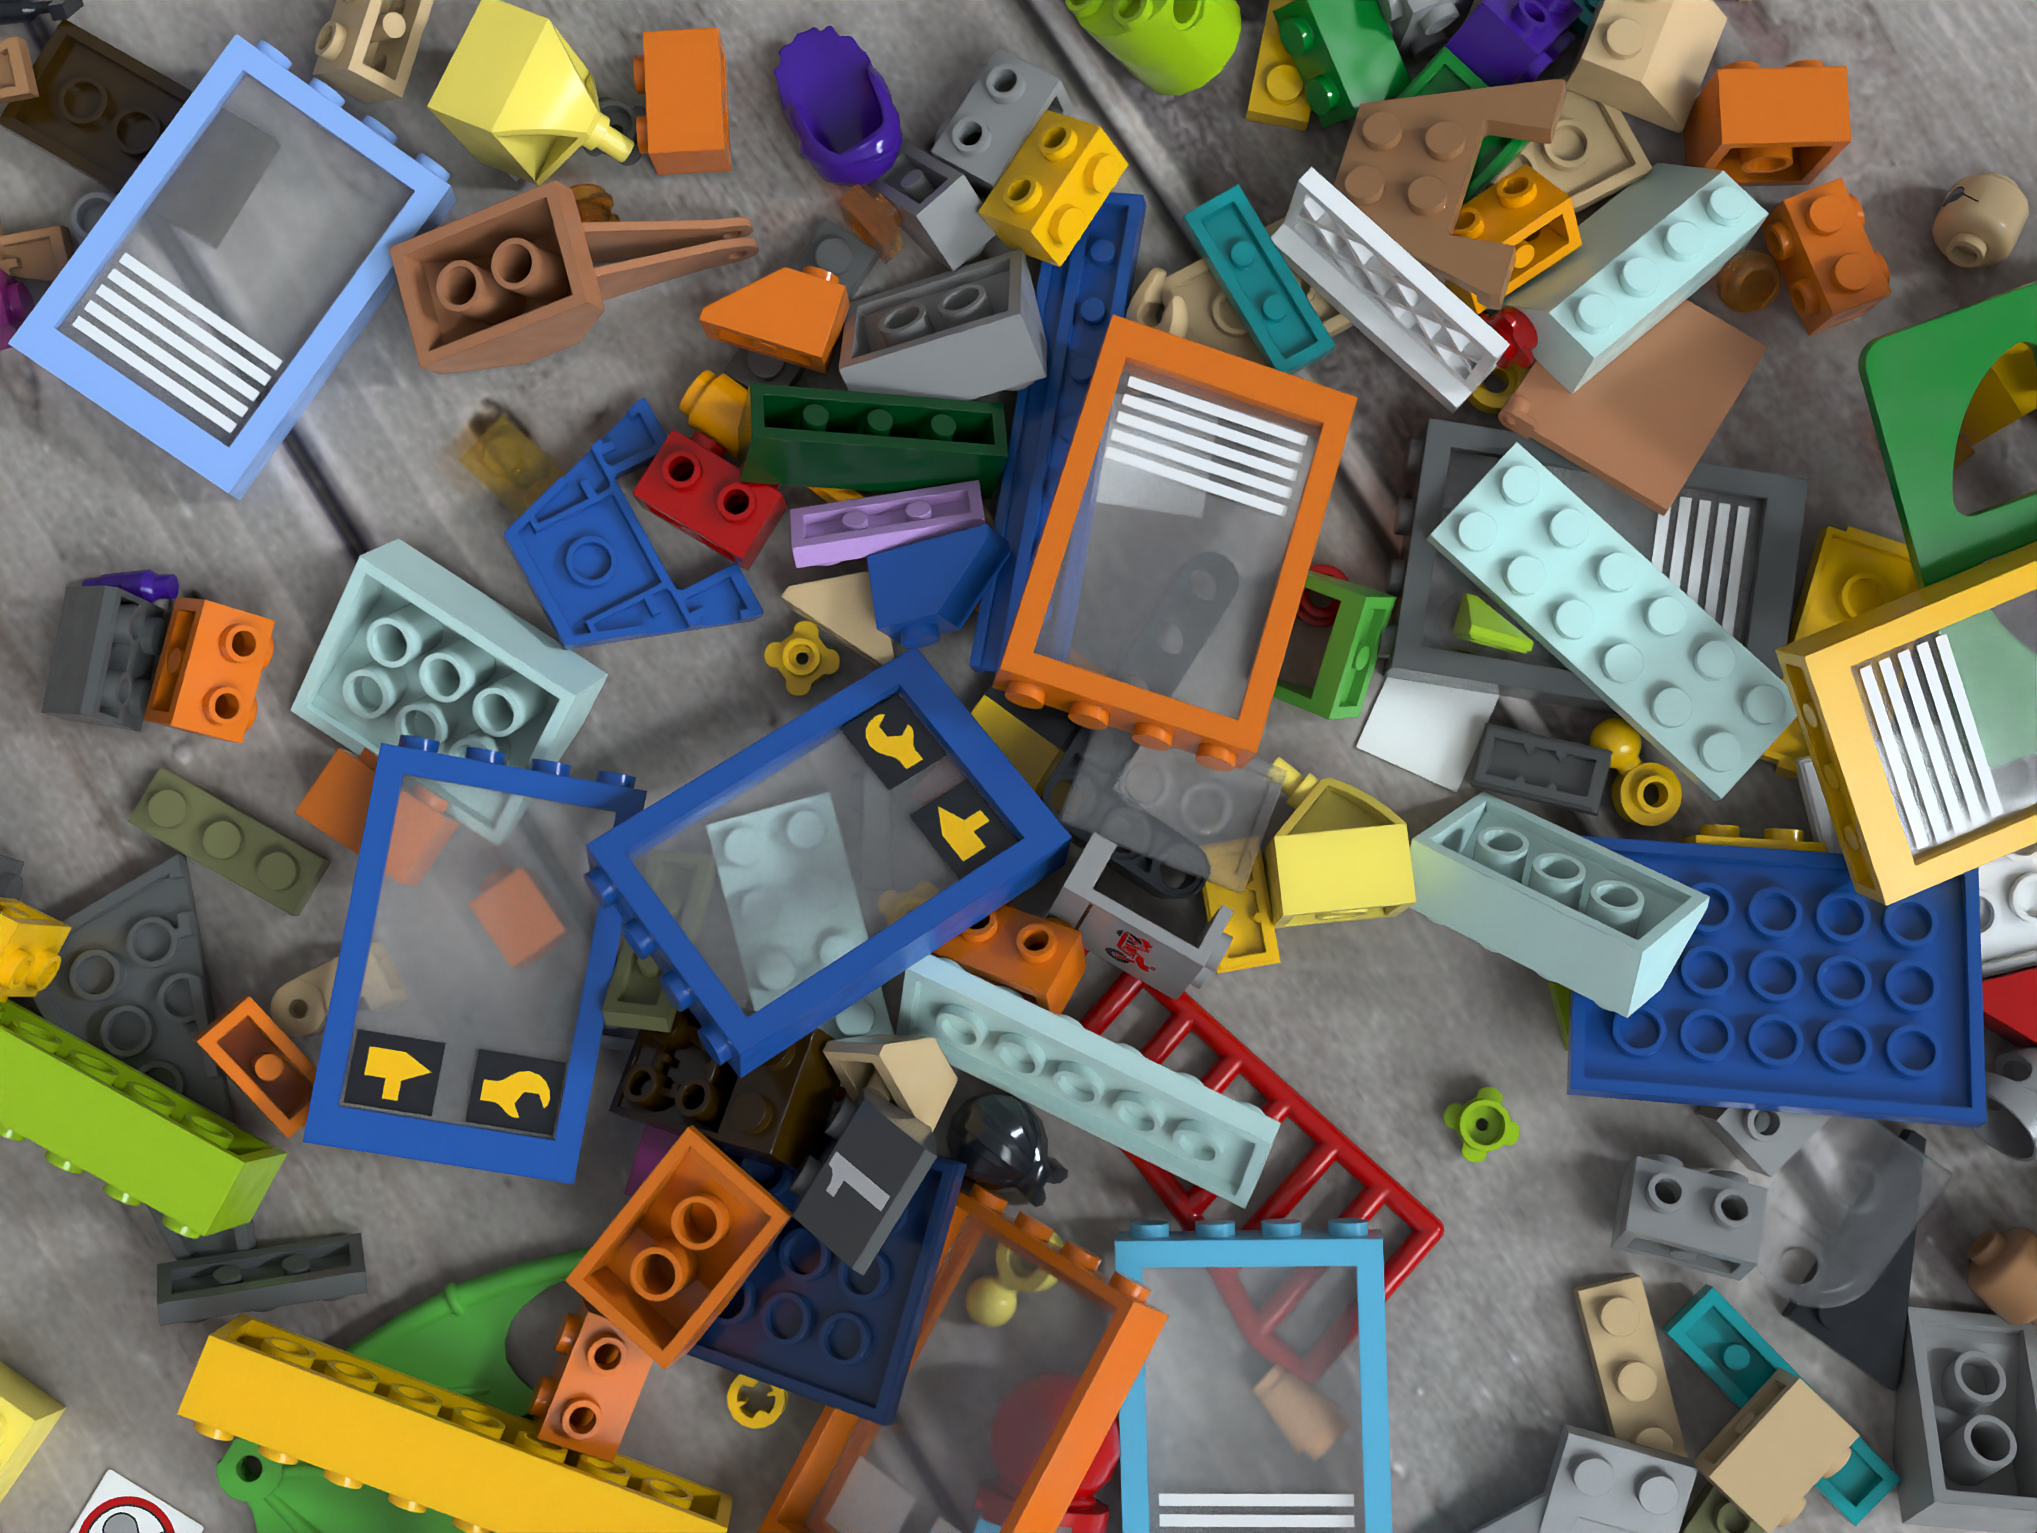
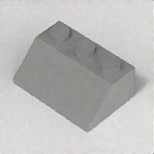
M1023 249L1014 250L957 268L955 271L951 270L850 302L845 318L839 362V372L848 391L974 401L976 398L1002 390L1018 391L1032 385L1036 380L1046 378L1047 342Z

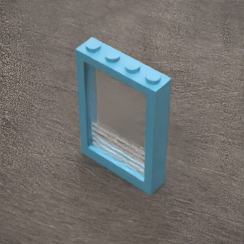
M1337 1218L1328 1220V1230H1301V1220L1268 1219L1261 1221L1262 1230H1235V1221L1209 1219L1196 1221V1231H1169V1222L1163 1220L1130 1222V1231H1119L1114 1241L1115 1270L1151 1289L1152 1291L1146 1301L1169 1315L1119 1410L1122 1533H1393L1384 1258L1381 1229H1368V1220Z

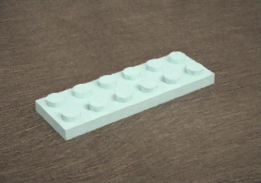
M1518 442L1511 447L1426 539L1713 801L1722 799L1797 717L1788 687L1779 677Z
M929 954L905 970L896 1035L920 1034L926 1037H935L950 1065L1244 1209L1246 1208L1280 1128V1122L1266 1116L1258 1107L1250 1103L1236 1102L1205 1087L1200 1080L1190 1074L1174 1072L1145 1058L1137 1049L1130 1045L1114 1043L1083 1028L1078 1021L1067 1015L1049 1012L1025 1000L1018 992L1009 987L995 986L968 973L962 966L951 959L937 958Z

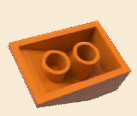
M691 1125L684 1131L565 1281L660 1367L666 1370L694 1347L729 1304L790 1220L792 1212Z

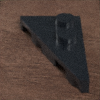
M1910 1129L1902 1130L1781 1313L1784 1318L1891 1391H1895L1900 1381L1926 1139Z

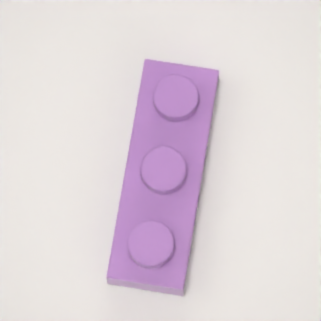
M979 480L790 509L791 545L796 568L814 565L830 566L841 561L865 558L868 555L986 524Z

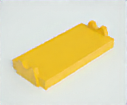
M1831 526L1821 529L1790 628L1787 645L1918 591L1906 544L1848 526L1847 531ZM1914 640L1850 667L1873 738L1881 737L1860 669L1871 665L1889 723H1891L1894 708L1879 661L1890 657L1899 688H1901L1904 673L1898 653L1909 649L1911 654ZM1783 675V676H1782V681L1786 684V681H1785V678H1784V675ZM1798 717L1791 722L1759 758L1777 764L1775 774L1786 778L1798 779V771L1794 760L1810 755Z

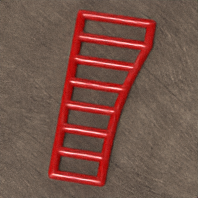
M1084 948V953L1086 956L1090 951ZM1124 971L1079 1021L1083 1028L1101 1036L1142 989H1145L1171 1013L1168 1019L1139 1050L1145 1058L1161 1065L1191 1031L1219 1056L1216 1062L1200 1079L1205 1087L1222 1094L1238 1075H1241L1267 1099L1266 1103L1260 1108L1266 1116L1281 1124L1286 1118H1289L1316 1143L1241 1230H1262L1261 1221L1285 1219L1331 1165L1337 1161L1364 1186L1338 1218L1366 1219L1369 1222L1385 1204L1413 1230L1384 1263L1386 1303L1443 1237L1445 1228L1442 1221L1185 991L1177 1000H1174ZM1119 1148L1140 1171L1178 1222L1182 1231H1196L1195 1222L1205 1220L1202 1214L1218 1196L1195 1184L1186 1192L1172 1173ZM1295 1266L1258 1309H1256L1237 1275L1242 1267H1205L1246 1342L1270 1364L1274 1366L1278 1363L1286 1371L1291 1372L1311 1386L1315 1385L1359 1334L1357 1295L1303 1357L1274 1332L1330 1266Z

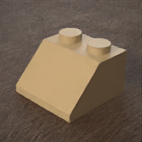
M1599 0L1567 78L1566 89L1680 134L1684 129L1727 17L1713 0Z

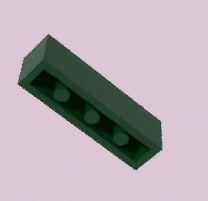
M750 383L738 426L740 482L898 493L979 480L982 499H991L1009 457L1004 405L1002 403Z

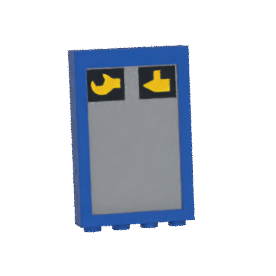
M911 648L586 844L589 871L584 874V879L597 902L605 909L613 904L626 923L621 925V930L635 954L642 960L651 956L663 972V975L659 977V982L673 1006L679 1012L689 1008L699 1021L702 1028L697 1030V1033L711 1058L718 1065L728 1061L741 1079L1064 866L1072 836L917 648Z
M400 735L398 746L381 743L303 1142L574 1184L604 1025L601 1010L613 976L621 925L623 923V918L612 904L606 909L603 908L594 898L585 882L584 874L589 871L586 844L644 810L647 791L634 789L636 777L597 770L596 780L589 781L569 777L571 765L532 759L530 770L504 765L505 753L476 747H466L464 758L438 753L439 741L410 735Z

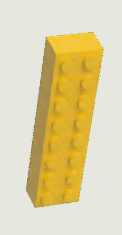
M241 1313L208 1336L177 1412V1415L194 1420L193 1428L207 1437L230 1441L233 1440L234 1436L260 1445L258 1452L272 1461L295 1465L299 1460L323 1468L324 1478L334 1484L351 1489H360L364 1483L388 1492V1501L404 1510L424 1513L427 1508H431L453 1516L452 1524L466 1533H491L492 1531L496 1533H726L729 1526L733 1495L620 1453H616L613 1463L537 1439L532 1420L245 1313Z

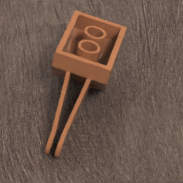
M553 180L389 247L420 368L437 374H448L524 365L577 345L605 311L603 301L704 269L747 260L755 256L759 252L756 239L747 237L753 232L751 220L747 217L710 220L581 222L573 189ZM640 257L595 268L593 267L594 262Z

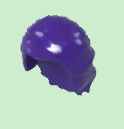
M827 26L821 31L816 27H812L805 32L798 33L792 43L783 46L778 52L781 61L773 73L778 83L783 115L798 141L800 156L808 160L813 169L826 182L834 183L841 187L870 184L893 167L903 142L899 113L892 103L888 86L881 74L873 68L867 53L859 47L853 37L839 36L832 26Z

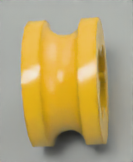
M739 1374L730 1384L727 1394L728 1409L732 1417L742 1426L751 1429L765 1428L774 1423L787 1407L789 1391L770 1385L772 1390L767 1393V1396H775L773 1409L763 1406L756 1414L751 1413L744 1406L749 1401V1397L741 1398V1391L743 1385L753 1388L759 1381Z

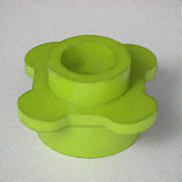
M1482 1087L1477 1091L1475 1098L1462 1105L1452 1103L1444 1111L1443 1120L1445 1125L1455 1130L1462 1143L1461 1155L1470 1162H1482L1486 1159L1488 1152L1497 1150L1503 1145L1512 1146L1519 1139V1125L1511 1120L1508 1111L1502 1106L1503 1096L1496 1088ZM1480 1118H1484L1487 1121V1128L1483 1131L1478 1130L1476 1127V1122Z

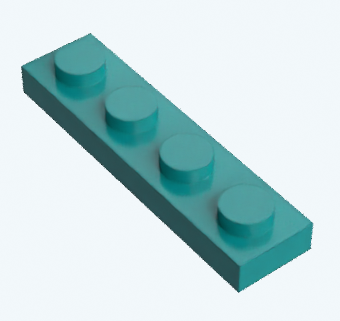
M1705 1284L1660 1329L1739 1411L1779 1367L1800 1377L1816 1393L1726 1299L1710 1285ZM1860 1436L1849 1447L1851 1449V1456L1842 1469L1829 1478L1821 1477L1813 1486L1846 1521L1854 1526H1857L1902 1480Z

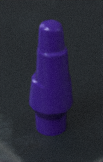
M150 569L103 574L100 577L87 578L82 582V586L106 585L118 587L150 603H154L159 599H176L179 593V582L174 574H157Z

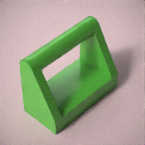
M1309 570L1304 588L1340 600L1341 603L1314 689L1278 679L1273 697L1328 720L1358 718L1378 658L1377 654L1382 631L1389 623L1397 597L1373 588Z

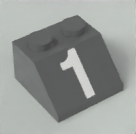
M865 1087L861 1089L854 1102L845 1097L841 1100L824 1130V1133L832 1137L819 1159L811 1155L805 1158L788 1189L796 1194L793 1199L792 1216L851 1269L863 1276L937 1158L934 1137L930 1126Z

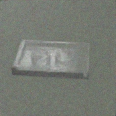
M1108 724L1104 730L1092 729L1058 821L1090 835L1096 832L1117 844V846L1235 893H1243L1288 770L1253 757L1242 770L1234 767L1232 771H1218L1199 764L1195 760L1196 754L1170 747L1169 750L1160 751L1141 746L1132 740V733L1111 727L1112 725Z

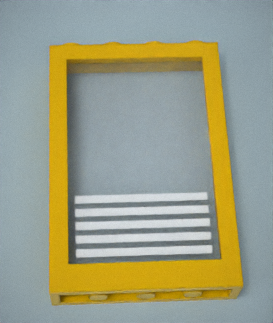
M2037 541L1775 650L1855 892L1887 906L2037 842Z

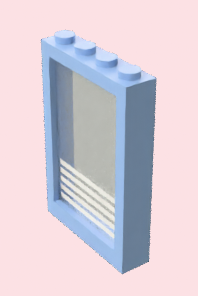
M236 34L8 344L240 501L398 281L389 247L437 228L457 200L451 185L447 183L451 175L441 165L420 152L415 159L411 158L394 146L398 140L397 136L382 123L369 115H366L362 122H360L343 110L341 107L344 105L345 100L327 84L315 77L312 78L309 84L305 83L288 71L292 66L291 61L276 48L261 39L254 47Z

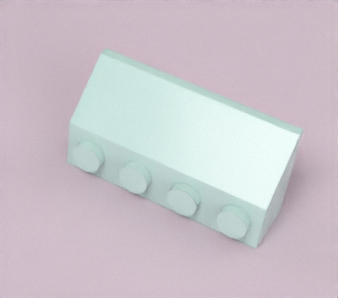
M1656 163L1652 166L1653 170L1649 175L1627 186L1578 226L1582 246L1504 297L1501 309L1506 306L1517 308L1529 318L1535 327L1538 343L1531 350L1534 358L1571 394L1744 251L1769 213L1726 172L1716 169ZM1490 308L1486 309L1491 316L1500 311Z
M1482 791L1418 834L1411 841L1410 855L1416 903L1410 908L1425 915L1436 924L1445 925L1475 940L1485 949L1500 953L1536 971L1542 978L1557 982L1593 1000L1599 1007L1614 1011L1626 1018L1662 989L1704 915L1710 899L1708 895L1485 791Z

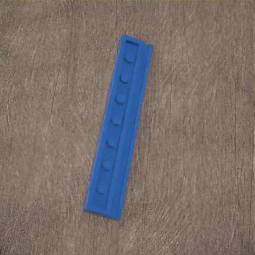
M1110 192L1062 266L1058 267L1044 261L1041 263L1036 300L1047 342V377L1036 380L1032 385L1018 391L1008 446L1009 457L1004 468L993 529L1009 541L1011 554L980 601L969 663L974 672H997L1102 340L1112 315L1123 318L1126 316L1131 299L1147 206L1144 196L1141 194ZM1112 405L1034 649V653L1067 664Z

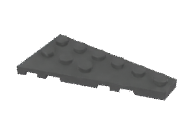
M177 854L61 921L72 928L58 953L61 957L59 970L52 982L45 989L38 991L36 996L32 998L45 1020L235 1123L226 1075L192 1040L213 1022L216 1017L187 857ZM147 1205L177 1261L258 1249L252 1219L250 1223L208 1236L200 1235L198 1239H193L167 1228L161 1222L164 1214Z

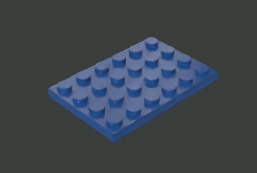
M1581 836L1708 895L1710 899L1704 915L1662 989L1628 1018L1614 1011L1603 1009L1593 1000L1570 989L1567 1095L1980 1128L1987 1123L1978 867L1886 906L1855 892L1844 856L1840 853Z

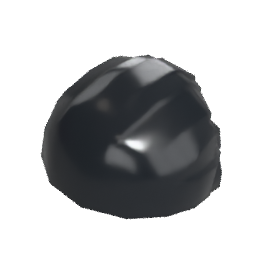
M984 1092L966 1100L952 1116L946 1138L950 1159L967 1164L963 1178L969 1182L976 1183L985 1189L1001 1194L1018 1191L1033 1206L1038 1207L1042 1206L1046 1200L1044 1191L1046 1183L1058 1184L1068 1177V1170L1055 1158L1048 1157V1138L1042 1120L1031 1106L1015 1096L1005 1093Z

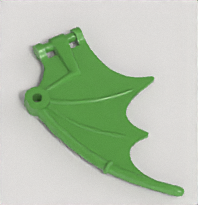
M591 1247L519 1262L458 1284L450 1281L445 1285V1290L397 1314L344 1351L518 1416L528 1414V1406L534 1388L517 1374L508 1360L506 1338L516 1315L529 1301L546 1288L565 1281ZM239 1437L232 1440L233 1444L224 1457L217 1462L216 1476L220 1487L229 1497L241 1502H248L253 1512L258 1533H466L452 1524L453 1516L431 1508H427L424 1513L404 1510L388 1501V1492L364 1483L360 1489H351L334 1484L324 1478L323 1468L299 1460L295 1465L272 1461L258 1452L260 1445ZM248 1456L257 1457L261 1461V1474L253 1473L249 1469L247 1464Z

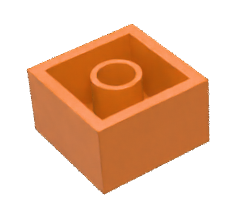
M1807 59L1792 62L1781 68H1760V64L1754 61H1738L1717 69L1695 99L1683 129L1685 166L1723 170L1739 186L1810 185L1851 142L1847 66L1824 67V63L1820 60Z

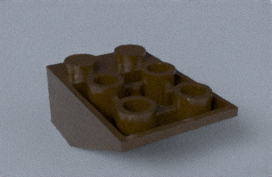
M689 1008L682 1012L676 1011L670 1032L639 1029L609 1108L610 1112L681 1136L689 1126L693 1125L720 1150L792 1172L798 1171L808 1155L815 1158L841 1084L840 1079L823 1053L827 1041L836 1039L817 1028L740 1079L728 1061L718 1065L708 1054L697 1033V1030L702 1028V1026ZM741 1009L747 1018L755 1013L754 1011Z

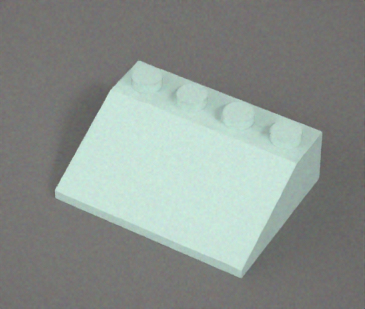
M398 538L359 556L290 711L357 755H360L364 747L379 755L381 743L398 746L400 735H410L439 741L438 753L464 758L466 747L488 749L505 753L504 765L530 770L532 759L554 762L560 760L582 727L608 674L572 650H564L561 643ZM404 775L402 783L411 790H413L417 782L433 790L450 802L445 811L447 814L498 847L506 842L534 799Z

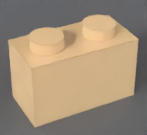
M1779 1367L1697 1456L1694 1463L1698 1471L1747 1519L1766 1533H1771L1776 1527H1785L1799 1516L1806 1505V1498L1804 1496L1821 1477L1829 1478L1842 1469L1851 1456V1449L1849 1447L1860 1434L1800 1377Z

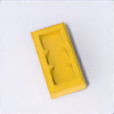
M1258 836L1198 846L1204 852L1209 867L1207 881L1201 889L1206 922L1208 923L1222 905L1234 911L1223 931L1232 936L1233 940L1216 968L1215 974L1281 963Z

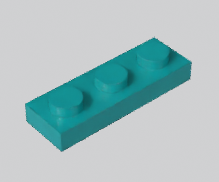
M1239 184L1184 214L1183 226L1268 367L1293 375L1333 352L1336 346Z

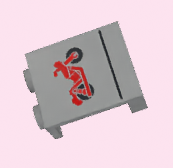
M1094 832L1046 917H1055L1067 922L1075 930L1081 932L1083 947L1086 950L1174 1000H1177L1190 984L1200 989L1209 973L1216 970L1233 940L1232 936L1223 931L1234 911L1222 905L1192 945L1093 889L1117 844Z

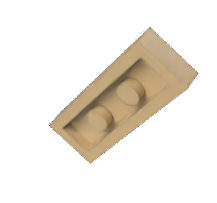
M1632 1273L1572 1288L1610 1436L1688 1458L1641 1276Z

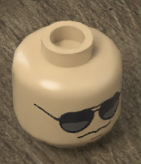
M1986 172L1963 177L1950 188L1932 226L1934 243L1942 254L1960 267L1983 268L1997 265L2010 256L2029 216L2028 200L2017 184L2005 175Z

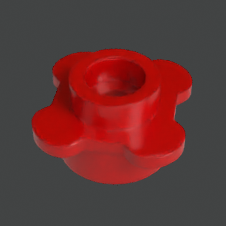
M1506 306L1492 317L1483 312L1478 314L1480 318L1510 344L1497 361L1496 365L1498 367L1506 369L1511 364H1518L1526 369L1533 364L1534 356L1531 350L1537 346L1538 336L1532 322L1523 312L1517 308Z

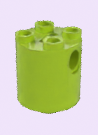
M1065 0L1068 9L1076 16L1080 25L1143 86L1159 95L1180 96L1204 86L1221 72L1233 55L1242 29L1240 7L1236 0Z

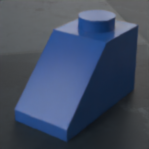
M987 524L868 555L867 563L877 630L907 648H921L939 642V635L960 630L1010 556L1009 541Z

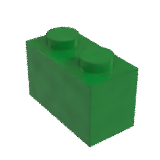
M1294 0L1272 11L1279 26L1281 42L1287 52L1291 54L1304 83L1307 102L1311 109L1317 113L1323 128L1357 116L1361 103L1387 100L1402 92L1411 83L1377 0Z

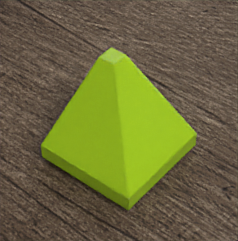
M1463 593L1452 632L1456 634V638L1509 653L1526 654L1527 651H1532L1534 642L1478 596Z

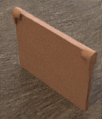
M1686 299L1573 394L1536 360L1515 393L1509 397L1499 412L1498 419L1505 427L1527 440L1531 437L1664 516L1768 346Z

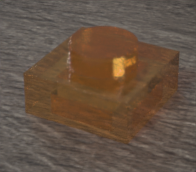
M856 184L839 200L845 223L865 243L878 250L879 258L885 264L903 249L901 229L899 227L903 220L897 210L884 196L877 193L871 198L859 184Z

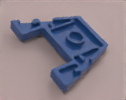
M646 398L638 400L626 411V415L602 439L599 438L590 447V451L563 478L560 477L503 533V539L564 650L751 622L762 617L764 613L737 562L683 590L677 589L617 483V479L650 464L667 439Z

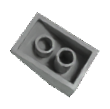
M1908 1307L1900 1381L1897 1389L1894 1441L1895 1473L1902 1479L1897 1484L1902 1524L1999 1533L2037 1532V1334L2035 1325L2031 1322L2023 1325H2014L2005 1322L1998 1315Z

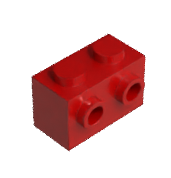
M672 429L632 492L633 496L643 509L730 561L737 562L740 567L749 571L788 508L782 493L777 491L780 484L740 482V469L723 459L727 451L722 446L699 432L695 431L689 439ZM741 509H746L743 513L736 514Z

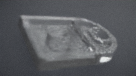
M1832 1116L1790 1158L1768 1188L1759 1263L1756 1266L1766 1283L1779 1295L1802 1306L1833 1308L1858 1299L1877 1281L1952 1179V1172L1872 1119ZM1792 1249H1803L1810 1252L1818 1262V1270L1815 1277L1804 1284H1793L1786 1281L1778 1271L1781 1257Z

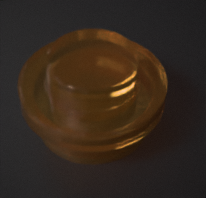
M1756 249L1744 250L1731 257L1722 267L1717 279V293L1720 300L1728 308L1736 312H1755L1766 308L1774 301L1781 286L1779 269L1774 259L1763 251Z

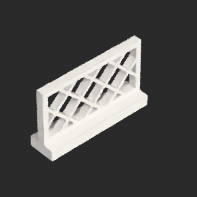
M1313 167L1298 180L1284 224L1271 236L1286 264L1453 414L1497 367V361L1510 344Z

